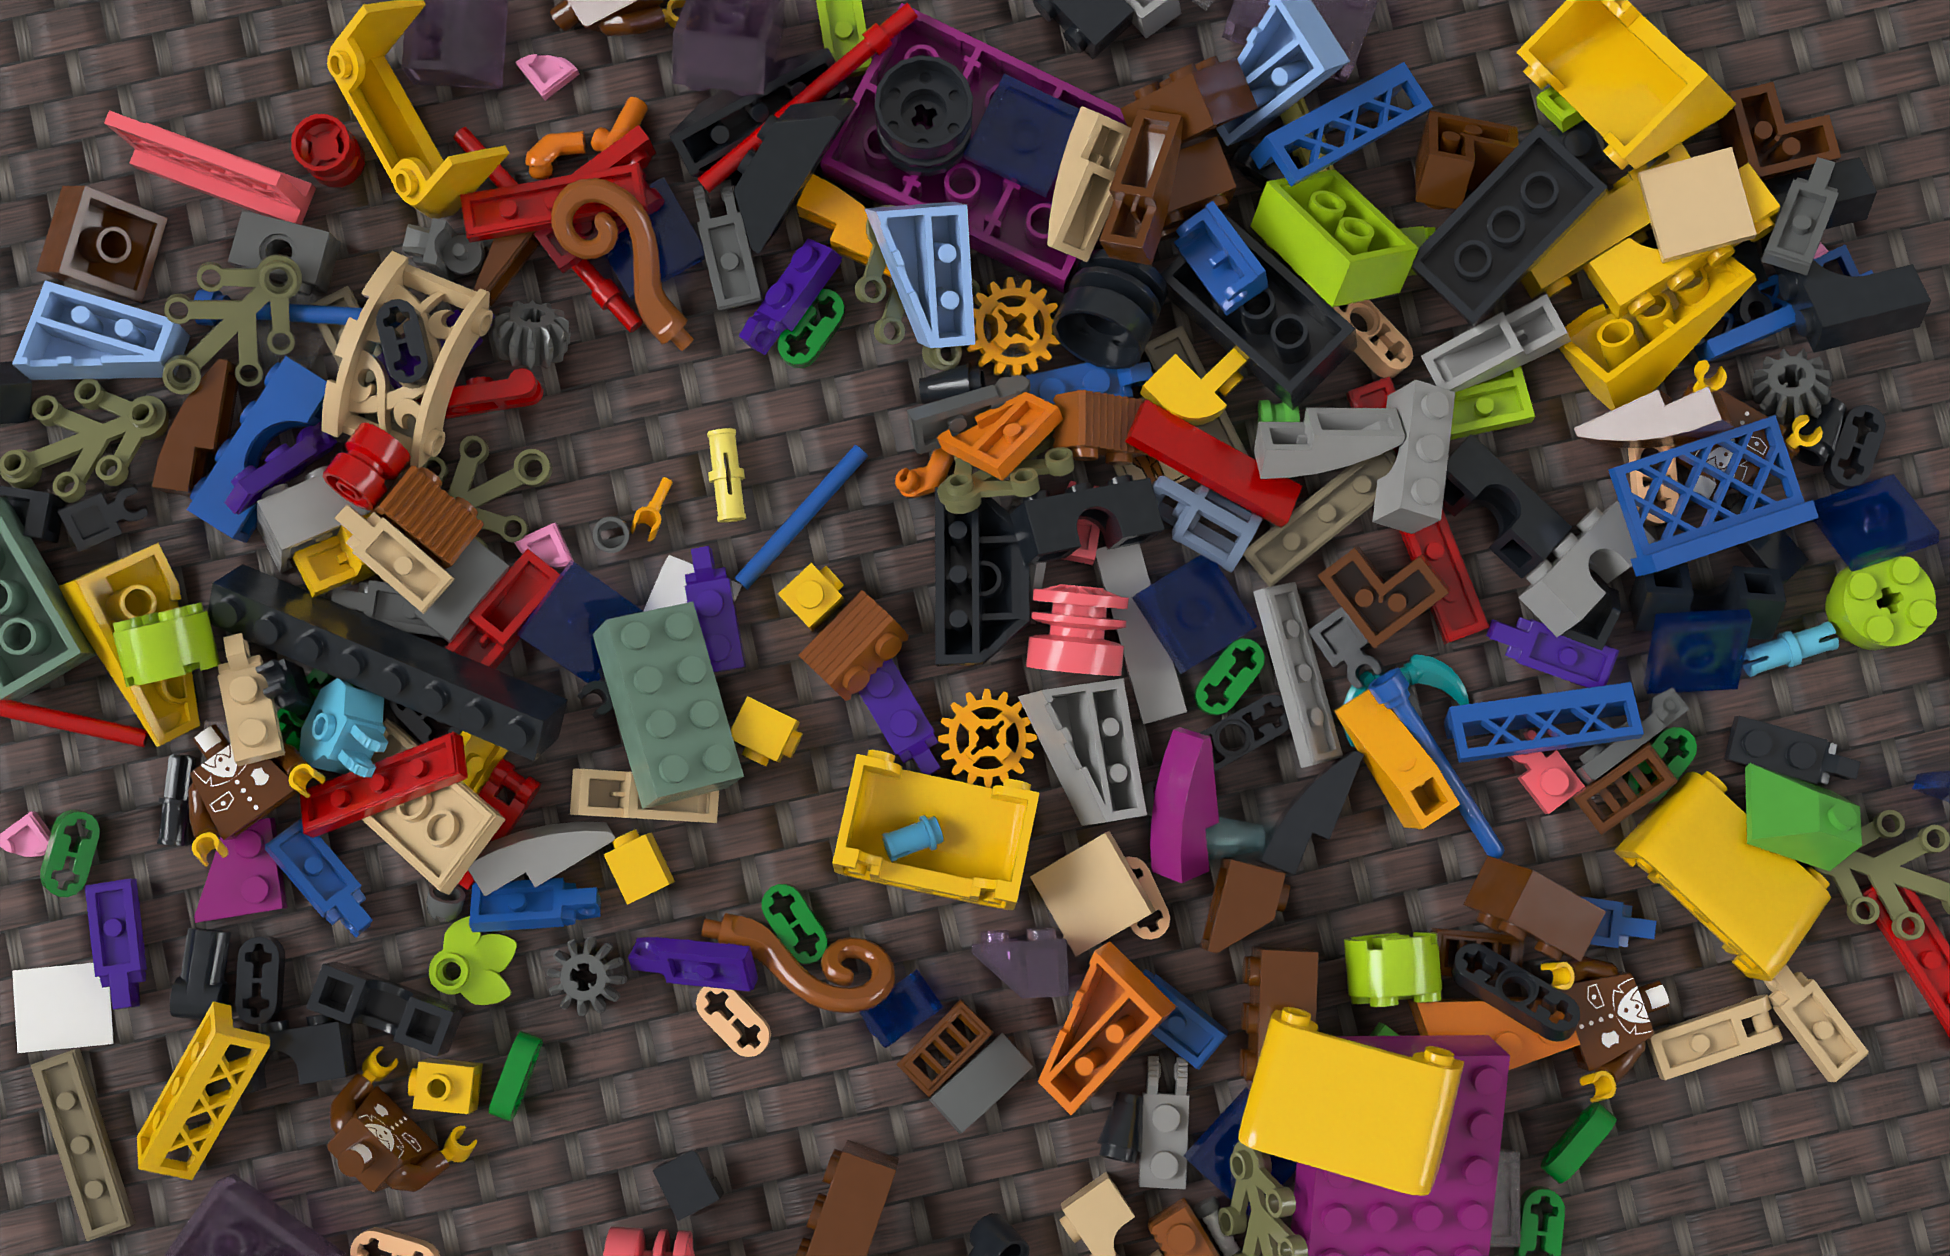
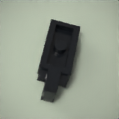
M1734 716L1724 760L1742 766L1752 763L1811 784L1820 783L1828 785L1830 776L1849 780V778L1856 780L1861 763L1857 760L1835 755L1838 745L1827 742V739L1743 716Z

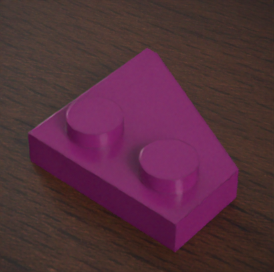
M275 818L261 819L233 840H223L220 837L222 843L227 847L229 854L223 858L217 850L215 852L194 915L195 923L288 908L283 871L265 850V844L277 836Z

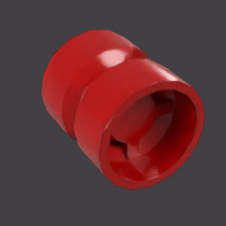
M314 114L304 118L295 127L291 137V149L295 159L319 183L328 187H344L353 183L361 175L365 165L363 148L360 142L336 117L328 114Z
M364 422L358 426L346 442L348 453H338L323 472L322 477L341 497L361 509L370 511L375 508L387 492L384 484L385 480H396L410 461L411 456L407 449L392 435L373 424Z

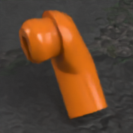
M629 97L611 131L603 127L595 130L591 140L592 148L595 151L602 152L636 126H640L648 110L646 103L639 98Z
M584 131L552 133L540 139L526 154L525 164L529 166L530 176L534 179L549 178L553 171L551 163L558 156L586 154Z
M939 448L933 451L927 466L910 471L908 468L901 469L895 477L897 489H899L902 495L910 498L934 493L935 487H939L945 481L954 461V456Z

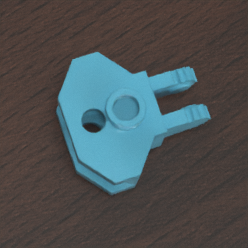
M336 678L320 690L301 729L300 754L313 768L341 774L353 772L364 778H371L376 769L375 764H372L373 762L371 761L374 752L384 753L388 745V741L383 735L386 730L383 724L384 697L365 689L354 688L350 683Z

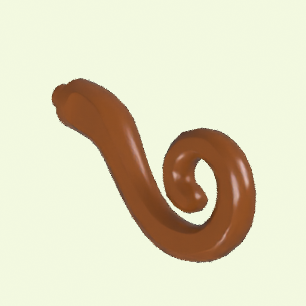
M581 179L568 184L555 199L551 212L552 228L560 245L570 254L582 259H596L608 254L618 240L619 230L614 219L605 212H599L595 216L594 221L598 235L591 240H586L576 233L573 226V217L582 205L589 202H598L614 210L625 222L632 239L634 295L641 318L662 345L671 340L680 351H683L692 343L694 338L683 328L688 320L668 299L662 288L656 236L650 218L643 206L627 190L604 179Z
M728 913L724 914L722 922L706 918L704 920L702 937L717 939L718 943L750 946L753 958L762 963L784 986L809 1004L821 1009L840 1013L865 1011L874 1008L884 1001L894 988L895 969L890 956L882 947L869 940L848 937L838 939L828 946L822 956L821 967L826 979L838 985L833 986L811 975L796 960L782 941L763 924L750 918ZM848 958H855L865 962L872 971L870 980L858 987L845 988L853 983L854 973L848 967L843 966L842 961Z

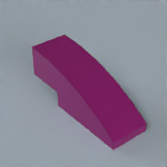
M1179 727L1174 729L1171 734L1156 785L1151 820L1150 849L1152 872L1184 883L1209 872L1205 829L1218 824L1219 816L1211 737Z

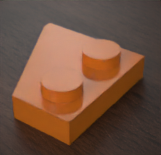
M1024 392L1006 401L999 408L989 409L975 416L974 418L978 425L955 436H952L948 429L942 432L937 439L942 450L1003 481L1063 420L1058 406L1031 393Z

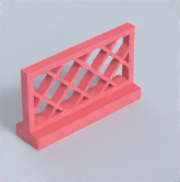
M109 110L104 124L135 148L129 163L136 169L258 214L302 225L316 190L312 183L147 122L142 123Z

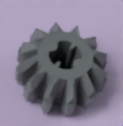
M533 300L526 304L515 301L512 307L505 306L500 308L499 315L495 317V325L492 326V340H494V348L498 350L499 358L511 360V364L514 367L526 365L530 370L533 366L549 368L551 362L558 363L563 361L564 353L568 351V344H570L571 330L569 329V321L565 319L564 311L552 309L550 303L540 305L535 304Z
M1783 348L1780 352V360L1766 356L1763 361V369L1755 370L1753 375V385L1755 386L1752 389V399L1755 404H1760V413L1767 417L1776 414L1777 421L1781 425L1788 418H1794L1795 420L1798 416L1805 414L1818 419L1821 414V405H1828L1831 400V390L1829 387L1832 385V375L1829 370H1824V362L1820 356L1807 360V352L1804 348L1797 356H1790L1785 348Z
M587 937L584 951L577 939H572L568 941L570 955L561 950L553 954L555 960L563 967L547 969V976L560 978L561 982L549 988V992L551 995H556L563 991L566 992L567 995L560 1004L562 1009H568L577 1000V1013L579 1016H584L589 1011L590 1002L597 1013L606 1010L603 996L613 1002L619 1000L621 995L610 985H620L627 982L625 975L613 974V968L622 966L625 961L623 957H618L611 961L607 959L614 947L611 943H605L596 953V937ZM584 963L589 964V971L591 973L597 974V981L589 983V988L584 987L585 982L583 979L577 978V971L586 968Z

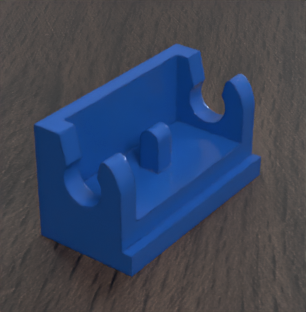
M1211 201L1205 205L1206 208L1177 228L1176 232L1180 237L1174 241V244L1227 316L1268 288L1266 270L1214 201Z

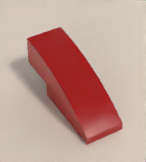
M527 549L469 615L467 625L445 649L496 669L546 605L563 580V576Z

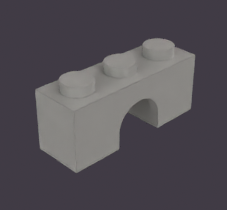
M1414 380L1387 397L1386 408L1397 409L1405 439L1404 443L1399 445L1398 455L1392 469L1387 475L1377 480L1373 523L1413 534L1441 520L1455 392Z
M1618 501L1603 512L1598 507L1590 511L1576 525L1582 532L1577 537L1570 533L1552 550V553L1557 558L1552 563L1545 559L1526 577L1531 585L1518 598L1556 637L1580 622L1606 594L1593 580L1589 568L1595 571L1608 584L1632 566L1630 559L1637 557ZM1644 528L1648 543L1655 542L1656 540Z

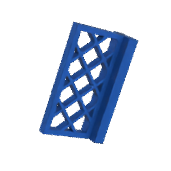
M1776 415L1608 469L1637 555L1636 558L1630 559L1636 577L1658 572L1819 518L1813 500L1804 502ZM1764 429L1769 444V450L1765 459L1746 449L1753 432ZM1740 437L1737 444L1730 439ZM1715 444L1733 453L1725 472L1706 462ZM1700 450L1698 457L1690 453L1693 451ZM1675 457L1693 466L1685 485L1666 476L1672 459ZM1742 458L1760 468L1752 488L1734 478ZM1660 463L1657 470L1650 467V465ZM1637 470L1653 479L1644 499L1631 492L1626 473ZM1702 471L1720 481L1712 501L1693 491ZM1769 473L1781 480L1787 498L1775 501L1761 493ZM1661 484L1680 494L1672 514L1653 504ZM1729 486L1748 496L1740 514L1736 515L1721 506ZM1689 500L1707 509L1703 522L1698 528L1680 519ZM1756 502L1764 505L1754 509ZM1648 513L1667 522L1661 539L1650 544L1643 528ZM1716 515L1724 518L1722 520L1714 522ZM1676 528L1683 531V533L1673 536Z

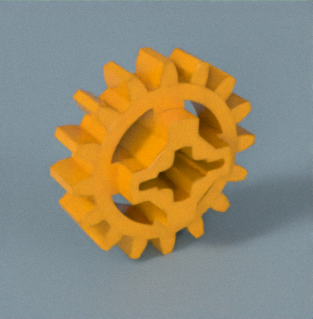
M1008 277L1004 281L1002 290L993 281L987 285L989 297L979 292L973 297L974 302L979 306L978 309L973 308L975 345H969L967 350L968 352L981 351L983 355L978 362V365L981 367L990 361L995 363L994 375H1000L1005 367H1009L1011 376H1016L1017 374L1020 376L1022 365L1030 373L1038 370L1036 358L1043 362H1048L1052 358L1046 347H1056L1060 344L1056 337L1052 335L1054 319H1051L1050 313L1058 305L1057 303L1044 304L1042 300L1047 293V290L1044 288L1035 294L1030 292L1031 280L1026 279L1019 288H1015L1013 277ZM1015 298L1022 300L1023 303L1019 307H1007L1002 302L999 303L998 300ZM1036 313L1041 324L1040 335L1034 331L1033 317ZM984 318L991 324L992 338L989 342L984 334ZM1015 318L1020 323L1017 327V331L1020 334L1016 333L1009 337L1004 332L1008 327L1005 321L1009 322ZM1006 348H1018L1020 351L1026 352L1027 355L1007 357L1001 353Z
M984 689L982 700L976 701L972 693L968 692L966 693L968 705L963 708L955 702L950 705L956 716L954 719L942 718L941 724L949 728V734L938 736V742L949 744L950 750L943 753L941 757L943 761L955 759L957 764L951 772L954 776L965 770L969 773L967 783L973 784L977 777H983L985 787L991 788L993 777L999 776L1003 783L1004 779H1009L1007 772L1011 769L1020 775L1025 772L1019 761L1021 758L1033 759L1034 753L1025 747L1026 743L1037 741V735L1026 733L1025 727L1029 726L1031 722L1028 717L1021 718L1018 713L1023 707L1020 701L1010 707L1006 704L1008 700L1007 692L1003 691L998 700L991 699L990 690ZM992 708L1001 711V713L995 719H979L973 711ZM1003 723L1004 725L998 730L999 733L995 739L999 746L994 750L986 746L972 755L971 753L976 749V744L979 741V736L976 733L977 730L982 728L985 731H989ZM960 724L969 732V746L961 754L956 740ZM1013 724H1015L1018 732V746L1015 753L1006 745V731ZM980 758H996L1003 766L995 769H980L973 765Z

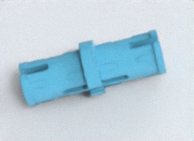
M1827 621L1821 625L1794 634L1790 631H1785L1777 634V639L1750 648H1743L1740 650L1741 661L1746 659L1752 661L1760 658L1743 665L1745 672L1748 676L1752 677L1758 673L1785 664L1788 667L1800 665L1804 658L1829 650H1836L1839 647L1838 637L1833 639L1827 637L1819 640L1836 633L1833 625Z

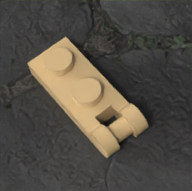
M1768 995L1754 996L1740 1003L1654 1031V1035L1647 1040L1659 1078L1668 1080L1782 1041L1783 1037L1779 1026L1773 1025L1768 1012L1772 1009ZM1751 1017L1755 1031L1746 1035L1741 1020Z

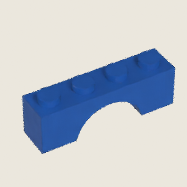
M285 356L281 363H276L265 377L264 385L266 387L258 400L250 402L242 412L240 417L241 426L234 437L227 439L218 449L215 456L217 463L209 476L203 477L194 486L190 495L192 502L187 510L232 539L247 543L257 527V503L239 515L234 514L224 503L234 488L231 481L239 472L250 465L258 469L264 449L279 434L293 428L309 427L311 425L315 427L319 422L322 424L323 400L327 381Z

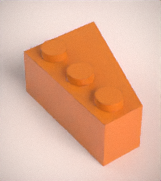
M1110 941L1094 951L1089 962L1090 967L1080 989L1075 994L1072 1001L1073 1006L1064 1027L1059 1031L1038 1080V1083L1070 1115L1075 1113L1094 1096L1176 1008Z
M1507 997V998H1509L1510 1000H1513V1001H1523V1000L1527 999L1528 997ZM1536 997L1531 1011L1536 1012L1538 1005H1541L1542 999ZM1450 998L1435 1002H1413V999H1407L1420 1036L1489 1035L1510 1055L1509 1070L1581 1045L1576 1030L1567 1040L1559 1042L1550 1041L1479 998ZM1556 1011L1553 1015H1550L1549 1020L1557 1024L1559 1020L1564 1018V1014Z

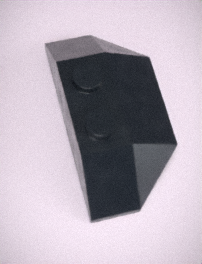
M825 48L778 60L701 102L669 134L689 174L698 178L760 127L771 114L779 111L836 63L830 49ZM845 80L819 101L846 98L849 88ZM736 170L725 180L731 179L732 184L736 186L743 174Z
M851 98L790 105L779 118L771 114L758 132L757 137L763 142L758 150L752 147L742 159L737 170L743 175L734 188L751 249L758 254L779 230L857 105Z
M935 487V664L937 667L983 665L1031 623L1030 565L1024 566L1010 514L992 497H981L980 506L969 513L954 514L947 511L945 505L940 502L937 492L938 487Z

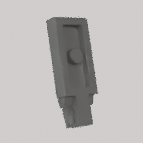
M1817 157L1809 180L1799 177L1796 180L1793 179L1761 262L1808 275L1839 194L1837 192L1838 189L1828 186L1836 162Z
M369 580V583L360 582L358 592L335 588L332 591L331 601L407 633L443 638L414 615L417 608L388 583Z
M1673 688L1649 700L1648 714L1645 715L1643 721L1641 720L1644 732L1641 738L1613 742L1607 748L1603 743L1594 745L1578 757L1584 765L1574 773L1587 786L1687 712L1689 707ZM1626 721L1618 728L1629 727L1628 722Z

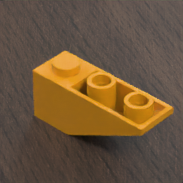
M1369 689L1334 711L1358 752L1364 754L1362 759L1404 828L1424 829L1460 805L1435 762L1391 709H1387L1384 704L1377 703Z

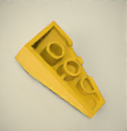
M1731 256L1715 267H1711L1709 263L1694 272V279L1681 289L1672 292L1668 288L1654 297L1655 303L1639 315L1632 316L1629 312L1620 319H1617L1610 308L1605 309L1604 304H1600L1588 309L1565 326L1571 342L1559 347V349L1589 391L1612 411L1653 392L1756 281L1755 274Z
M159 543L60 585L59 588L80 629L157 747L200 726L192 672L157 682L126 687L112 634L115 632L113 627L115 622L179 607L178 600H181L179 583Z

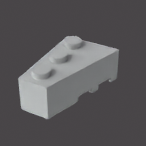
M328 466L320 467L305 476L306 481L292 487H288L287 484L272 487L262 494L263 499L257 501V529L280 574L293 568L289 559L293 557L294 552L338 534L341 524L334 518L346 504L350 505L362 516L370 512L350 503L325 482L322 476ZM385 480L384 484L387 490L395 480Z
M1124 678L1040 690L1018 696L1082 826L1147 815Z

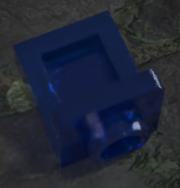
M916 969L894 984V988L884 1001L874 1008L860 1011V1014L865 1020L870 1033L879 1040L884 1048H887L904 1034L936 1014L943 1008V1005Z

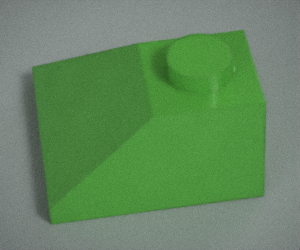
M1752 763L1745 767L1747 844L1827 871H1831L1862 846L1860 806L1831 790Z

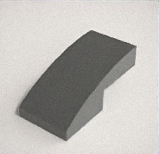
M475 538L455 563L446 569L455 578L454 582L425 614L418 609L414 612L417 618L449 643L467 625L469 615L509 571V565Z
M1000 1033L965 1067L961 1068L929 1101L954 1129L961 1134L1010 1090L1033 1066L1003 1033Z

